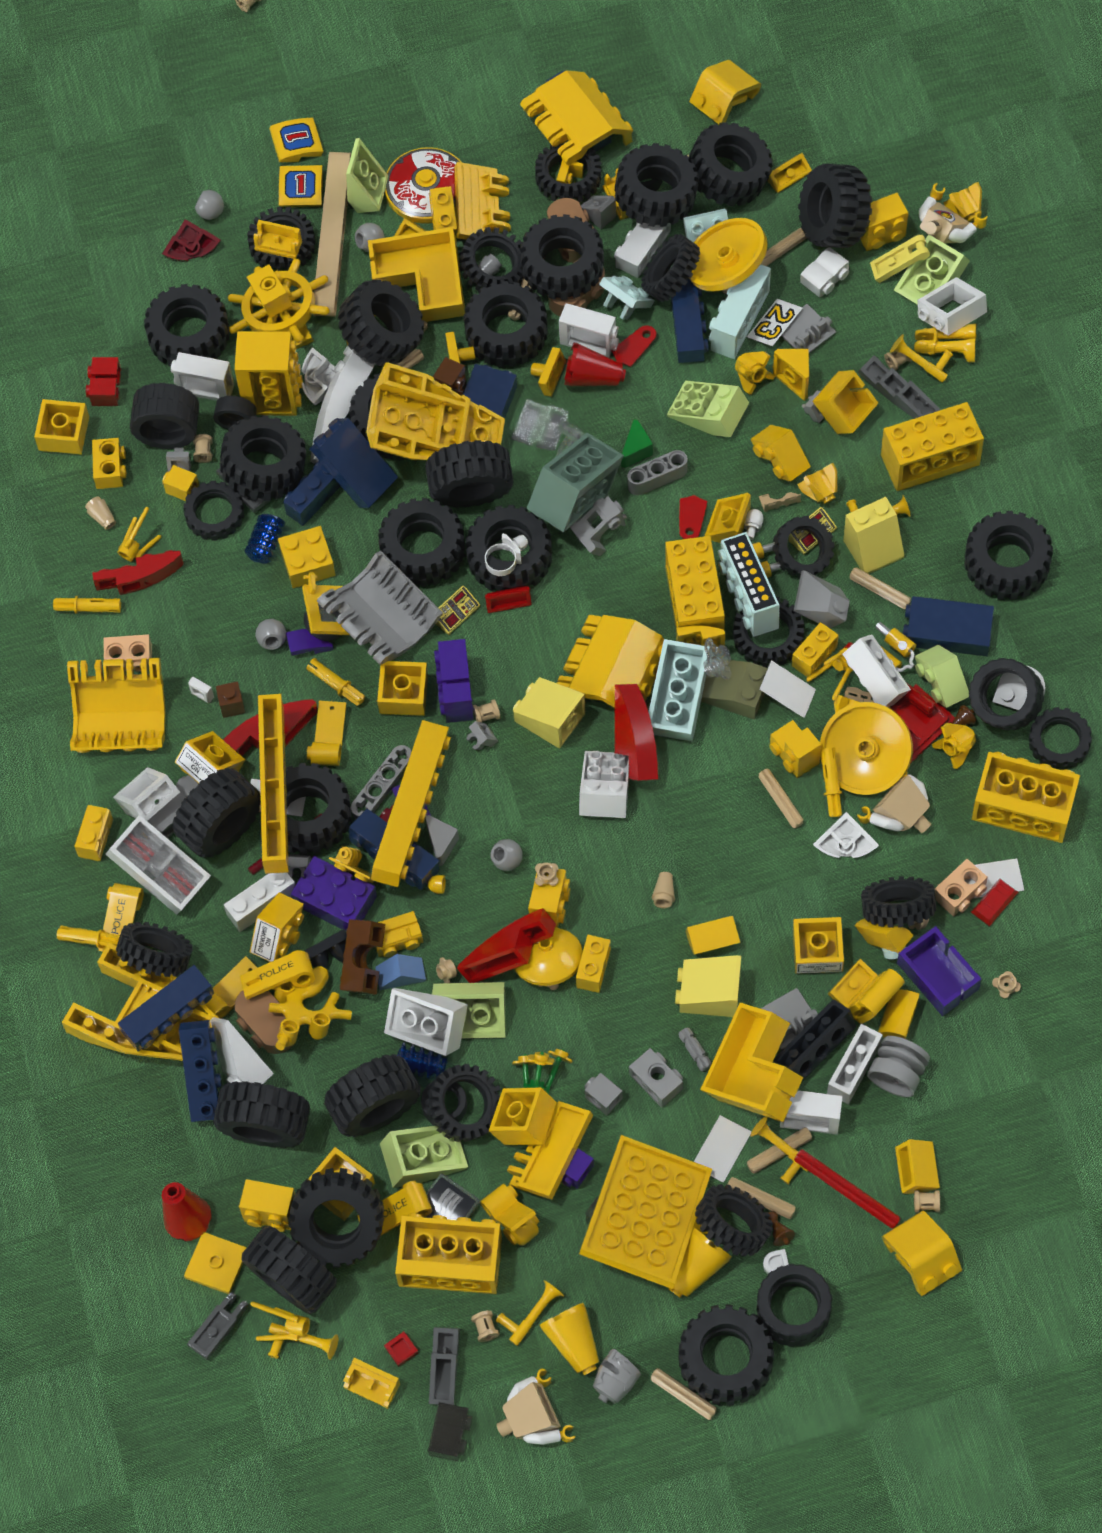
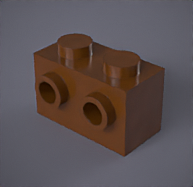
M445 357L433 378L440 384H446L451 387L452 391L462 396L467 386L465 365Z

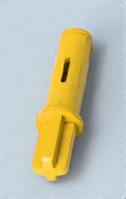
M75 596V598H55L53 600V609L55 611H74L75 614H78V612L120 613L121 599L78 598V596Z
M316 658L310 661L315 667L307 665V671H310L336 690L340 697L344 696L356 706L364 702L365 695L353 687L349 680L342 679Z
M835 748L821 749L826 790L824 796H827L829 816L840 817L842 815L840 801L842 791H840Z
M61 925L60 929L58 928L57 939L60 941L96 945L98 948H103L108 943L117 946L120 935L106 933L102 929L93 931Z

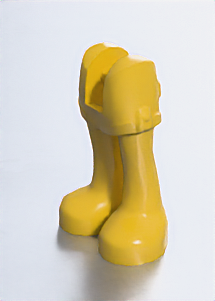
M968 324L949 336L935 327L915 331V339L917 340L914 344L915 352L929 355L944 353L945 350L964 354L967 362L975 363L976 324ZM943 339H963L959 341H939Z

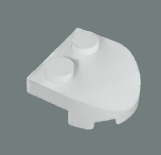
M1029 667V668H1031V669L1035 672V674H1036L1037 676H1039V678H1040V680H1041L1040 682H1041V684H1042V686H1043V688H1044V691H1043V696H1044V695H1045V682H1044V679H1043L1042 675H1041L1036 669H1034V668H1032V667ZM1004 673L1000 678L992 702L1019 711L1027 697V687L1023 679L1013 673Z

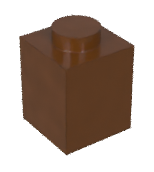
M238 681L216 686L223 718L245 713Z

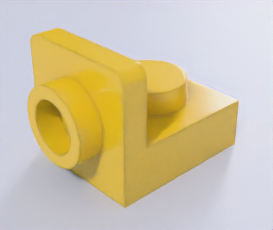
M562 160L556 181L571 184L573 177H583V163L576 161L571 165H567Z

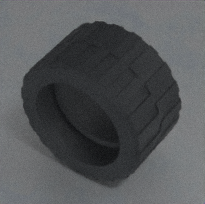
M152 383L139 388L133 397L130 420L132 435L142 443L160 449H175L187 446L196 436L200 405L197 400L198 398L184 387L171 383Z
M999 658L982 665L974 674L969 686L970 704L975 714L985 723L1002 730H1018L1034 721L1041 711L1042 703L1044 702V688L1039 676L1031 668L1014 659ZM1004 673L1018 675L1023 679L1027 687V697L1024 705L1019 711L1010 716H1001L994 713L989 708L986 698L991 682Z
M788 1264L777 1267L776 1270L771 1271L763 1279L757 1294L756 1311L759 1323H765L768 1328V1335L772 1336V1340L788 1347H801L814 1342L824 1333L825 1328L828 1326L832 1309V1294H830L828 1283L825 1282L824 1277L821 1274L819 1275L816 1270L801 1264ZM784 1287H802L808 1290L817 1300L818 1308L816 1315L812 1320L801 1325L783 1323L771 1311L770 1303L772 1296Z

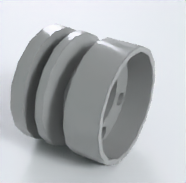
M886 1036L882 1041V1047L878 1050L879 1057L874 1059L867 1076L876 1086L889 1093L901 1097H912L919 1085V1076L924 1074L925 1066L928 1065L930 1056L923 1048L909 1040L897 1036Z

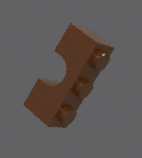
M349 919L343 954L342 975L340 977V990L353 993L377 994L379 971L368 968L366 956L374 947L383 948L386 924Z

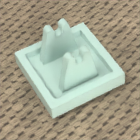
M720 209L683 218L686 237L694 242L704 231L713 225L728 220L727 210Z
M626 276L603 277L599 285L609 291L603 306L611 308L619 298L626 303L620 315V318L623 320H628L635 308H651L655 301L642 288L632 285L633 281Z

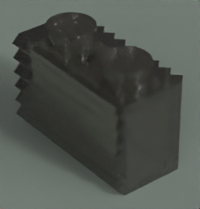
M439 1402L428 1447L429 1456L459 1462L460 1455H465L467 1440H464L466 1430L470 1431L473 1416L469 1415V1408Z

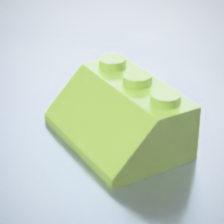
M505 982L433 984L432 995L444 996L468 1004L462 1038H505Z

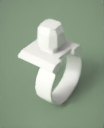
M502 533V544H495L486 551L485 565L487 570L496 576L510 574L515 569L516 564H522L520 551L527 547V538L524 535H519L513 538L512 541L507 534ZM503 549L512 552L515 560L513 565L506 570L498 571L492 569L486 562L488 556L493 551Z

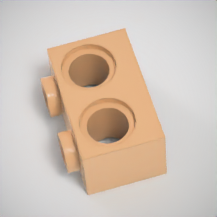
M149 634L104 638V660L124 659L126 670V659H132L134 663L133 670L141 672V659L147 658L149 669V658H152V643ZM140 652L144 653V654L141 655V656H138V657L135 656L137 653H140ZM116 654H121L118 658H112Z
M966 859L935 888V899L954 917L959 911L963 913L975 896L978 898L986 891L988 877L971 861ZM973 879L976 883L968 884L964 880ZM956 894L959 896V899L953 900L948 895Z

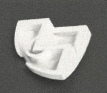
M312 348L302 366L301 372L305 374V384L302 383V387L309 400L314 405H317L323 401L336 372L333 371L335 366Z
M847 812L813 844L823 853L837 858L840 856L860 857L870 853L879 846Z

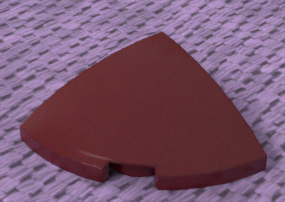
M185 219L176 235L169 241L162 255L181 261L203 257L214 250L221 239Z

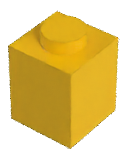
M175 465L172 466L169 472L165 473L162 481L166 494L186 501V496L191 494V490L194 487H199L197 474Z

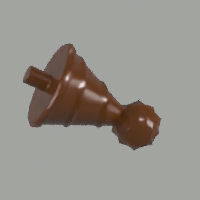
M961 705L952 724H975L974 710Z
M769 1211L770 1217L768 1219L772 1220L773 1244L775 1246L789 1245L795 1236L794 1230L778 1222V1214L776 1212Z

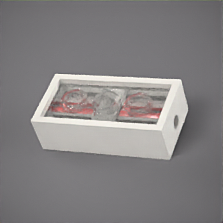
M140 815L106 853L111 860L176 915L211 876Z

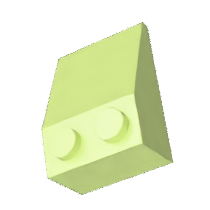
M356 138L346 173L347 199L357 213L380 211L389 175L361 139Z
M929 234L925 239V247L928 248L930 253L929 258L919 260L910 265L894 289L895 292L917 305L918 299L955 277L960 278L970 262L963 254Z
M438 1126L390 1131L381 1141L380 1147L392 1187H402L410 1181L422 1183L467 1169L468 1165L461 1142L454 1141V1137L450 1139L444 1137L446 1133H439L437 1131Z

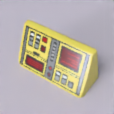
M822 507L809 516L810 519L816 518L819 520V523H824L827 526L828 532L832 533L837 529V526ZM794 530L789 535V542L803 555L818 544L813 534L806 530Z
M462 586L439 607L443 614L436 625L446 634H451L480 607L479 602L465 586Z

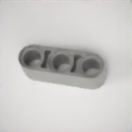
M675 450L632 468L627 475L628 491L633 495H642L684 477L687 473V455L681 450ZM634 480H640L641 482L636 483V482H633V481H634Z

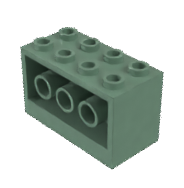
M589 433L584 434L542 467L527 509L537 517L553 525L554 528L562 532L566 531L588 513L598 499H605L608 496L624 455Z

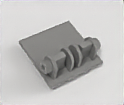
M806 304L781 336L794 349H809L810 353L834 335L836 331L830 326L832 320L828 316L821 318Z
M797 988L760 1008L773 1012L790 1023L781 1042V1050L818 1015L815 1009L811 1010Z

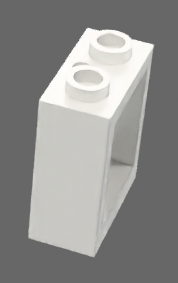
M957 277L917 300L918 317L948 336L987 313L986 294ZM952 300L961 304L949 313L939 309Z
M566 303L559 319L560 344L572 347L573 342L579 343L609 358L611 350L616 351L619 338H616L619 329L616 326V317Z
M181 352L178 353L177 359L172 361L171 373L174 374V384L177 386H182L191 391L196 397L216 401L221 397L231 396L234 380L230 362Z
M147 767L113 798L127 815L134 818L140 815L148 821L179 794L180 791L166 774ZM156 799L159 800L158 804H155Z
M797 1090L795 1097L790 1098L792 1104L784 1122L780 1121V1128L801 1130L806 1127L812 1132L838 1135L842 1096Z

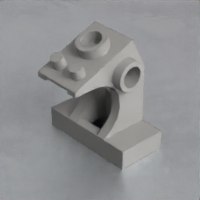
M608 496L605 499H598L593 504V508L583 518H580L570 526V528L591 554L601 556L606 551L600 543L601 536L609 528L614 530L620 525L625 526L624 519L627 517L624 513L622 514L624 510L617 501L613 502ZM600 516L603 521L594 529L591 523Z

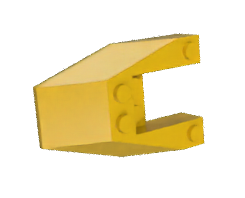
M108 943L97 961L101 973L133 987L134 990L115 1022L73 1002L62 1021L66 1033L85 1042L124 1054L183 1061L179 1036L180 1023L209 1020L210 1022L213 1017H218L205 1004L199 1005L185 1020L181 1019L174 1024L170 1032L157 1037L149 1048L137 1052L120 1031L118 1022L177 977L172 974L170 977H165L163 973H161V976H155V972L147 974L145 969L141 971L136 970V965L130 967L127 965L128 961L123 962L121 957H118L116 945Z

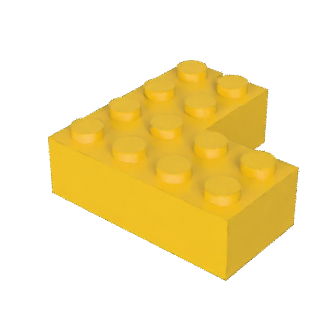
M453 227L368 240L372 280L389 281L391 285H398L399 287L416 284L419 311L422 313V319L426 322L464 316L465 305L457 241Z
M739 1003L700 1090L718 1101L784 1122L792 1104L790 1098L795 1097L803 1077L787 1067L772 1063L790 1023L773 1012Z

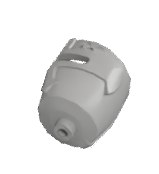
M612 1349L598 1368L593 1388L600 1394L598 1398L601 1401L607 1403L610 1400L615 1404L631 1391L641 1373L626 1357L617 1350Z

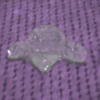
M710 637L707 638L704 649L708 658L703 663L705 672L709 677H722L724 680L730 679L732 672L728 666L731 659L728 648L724 645L717 647Z

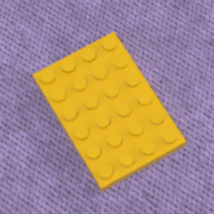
M621 1135L579 1254L673 1289L697 1218L695 1216L696 1207L704 1196L712 1168Z

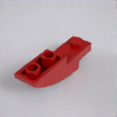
M169 550L161 554H145L142 557H136V566L125 565L118 569H101L98 572H93L96 591L118 588L119 594L123 595L150 587L166 579L184 565L181 552Z

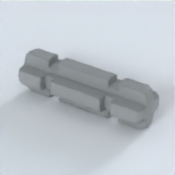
M689 1027L684 1028L679 1032V1038L685 1043V1047L693 1060L697 1061L700 1071L709 1069L712 1064L708 1056H705V1051L696 1037L693 1036L694 1034Z

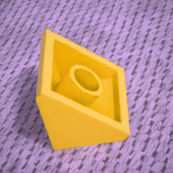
M809 349L775 350L773 375L804 401L808 399Z
M744 493L718 499L705 536H710L711 541L721 543L723 539L742 534L747 513L751 508V495Z

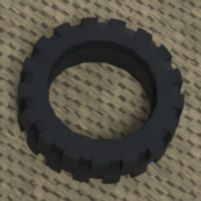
M210 481L207 484L204 482L199 484L198 488L194 487L191 490V494L186 496V503L183 505L188 528L192 529L196 536L200 535L205 540L210 538L212 541H216L221 537L225 539L230 533L234 534L237 531L236 528L241 526L242 518H244V508L238 491L235 492L222 481L220 483ZM219 497L231 503L232 511L222 522L207 524L201 522L196 517L197 507L204 500Z
M809 516L795 517L781 526L773 538L775 543L772 546V550L776 555L774 558L781 565L779 567L783 571H788V574L791 576L797 575L798 578H800L801 571L803 570L815 575L830 564V559L833 558L834 552L832 550L835 548V544L831 539L833 536L831 532L827 531V526L824 523H819V520L816 518L810 519ZM794 530H806L817 539L820 547L819 557L813 564H801L795 561L789 554L787 541L790 533Z
M1056 707L1051 711L1049 709L1045 710L1041 716L1038 715L1029 734L1030 751H1033V757L1040 760V764H1048L1052 768L1064 770L1068 767L1074 768L1079 762L1082 763L1089 753L1092 732L1091 728L1087 726V720L1080 717L1081 714L1076 711L1073 713L1068 708L1063 710ZM1053 724L1067 725L1075 730L1079 736V745L1070 753H1054L1042 743V731Z

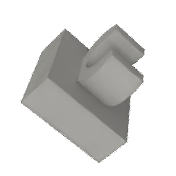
M817 390L813 396L808 397L809 401L806 405L802 404V408L805 413L810 415L814 422L820 423L824 416L812 402L821 392Z
M175 448L174 452H167L168 472L173 465L191 472L189 452H184V448Z
M475 721L469 726L472 733L468 734L466 739L473 741L477 738V744L473 746L474 750H481L484 746L492 747L498 742L487 724Z
M288 853L289 876H293L294 868H299L301 870V877H304V871L311 862V855Z

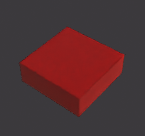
M404 1331L384 1345V1348L398 1367L419 1353Z

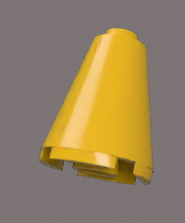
M693 1228L673 1289L669 1288V1290L679 1298L682 1295L688 1297L725 1266L732 1256L721 1247L714 1245V1242L709 1240L700 1231Z
M580 1303L540 1324L542 1331L577 1373L582 1371L583 1375H586L597 1369L595 1364L599 1363V1358L584 1303Z

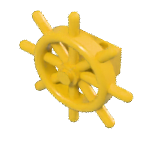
M299 259L292 261L288 271L276 270L274 272L270 264L263 268L255 267L254 273L247 276L251 286L245 294H230L228 296L229 302L241 304L244 319L231 325L229 332L235 334L237 331L248 326L253 332H291L294 340L297 343H302L303 336L299 329L309 321L312 314L328 315L330 313L328 307L315 305V295L313 290L326 284L328 277L322 275L308 282L302 275L297 273L300 266ZM291 286L299 288L293 292H290ZM304 296L303 303L293 302ZM254 306L263 307L259 311L253 313ZM289 311H297L292 317L289 314ZM269 316L266 323L259 321L260 319ZM277 318H282V322L276 323Z

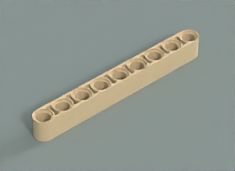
M329 152L315 278L326 275L328 282L315 289L314 295L315 305L328 307L330 313L328 315L313 314V316H336L348 205L346 173L351 153Z

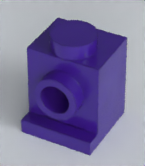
M577 1148L561 1183L567 1187L574 1186L578 1189L594 1167V1158Z

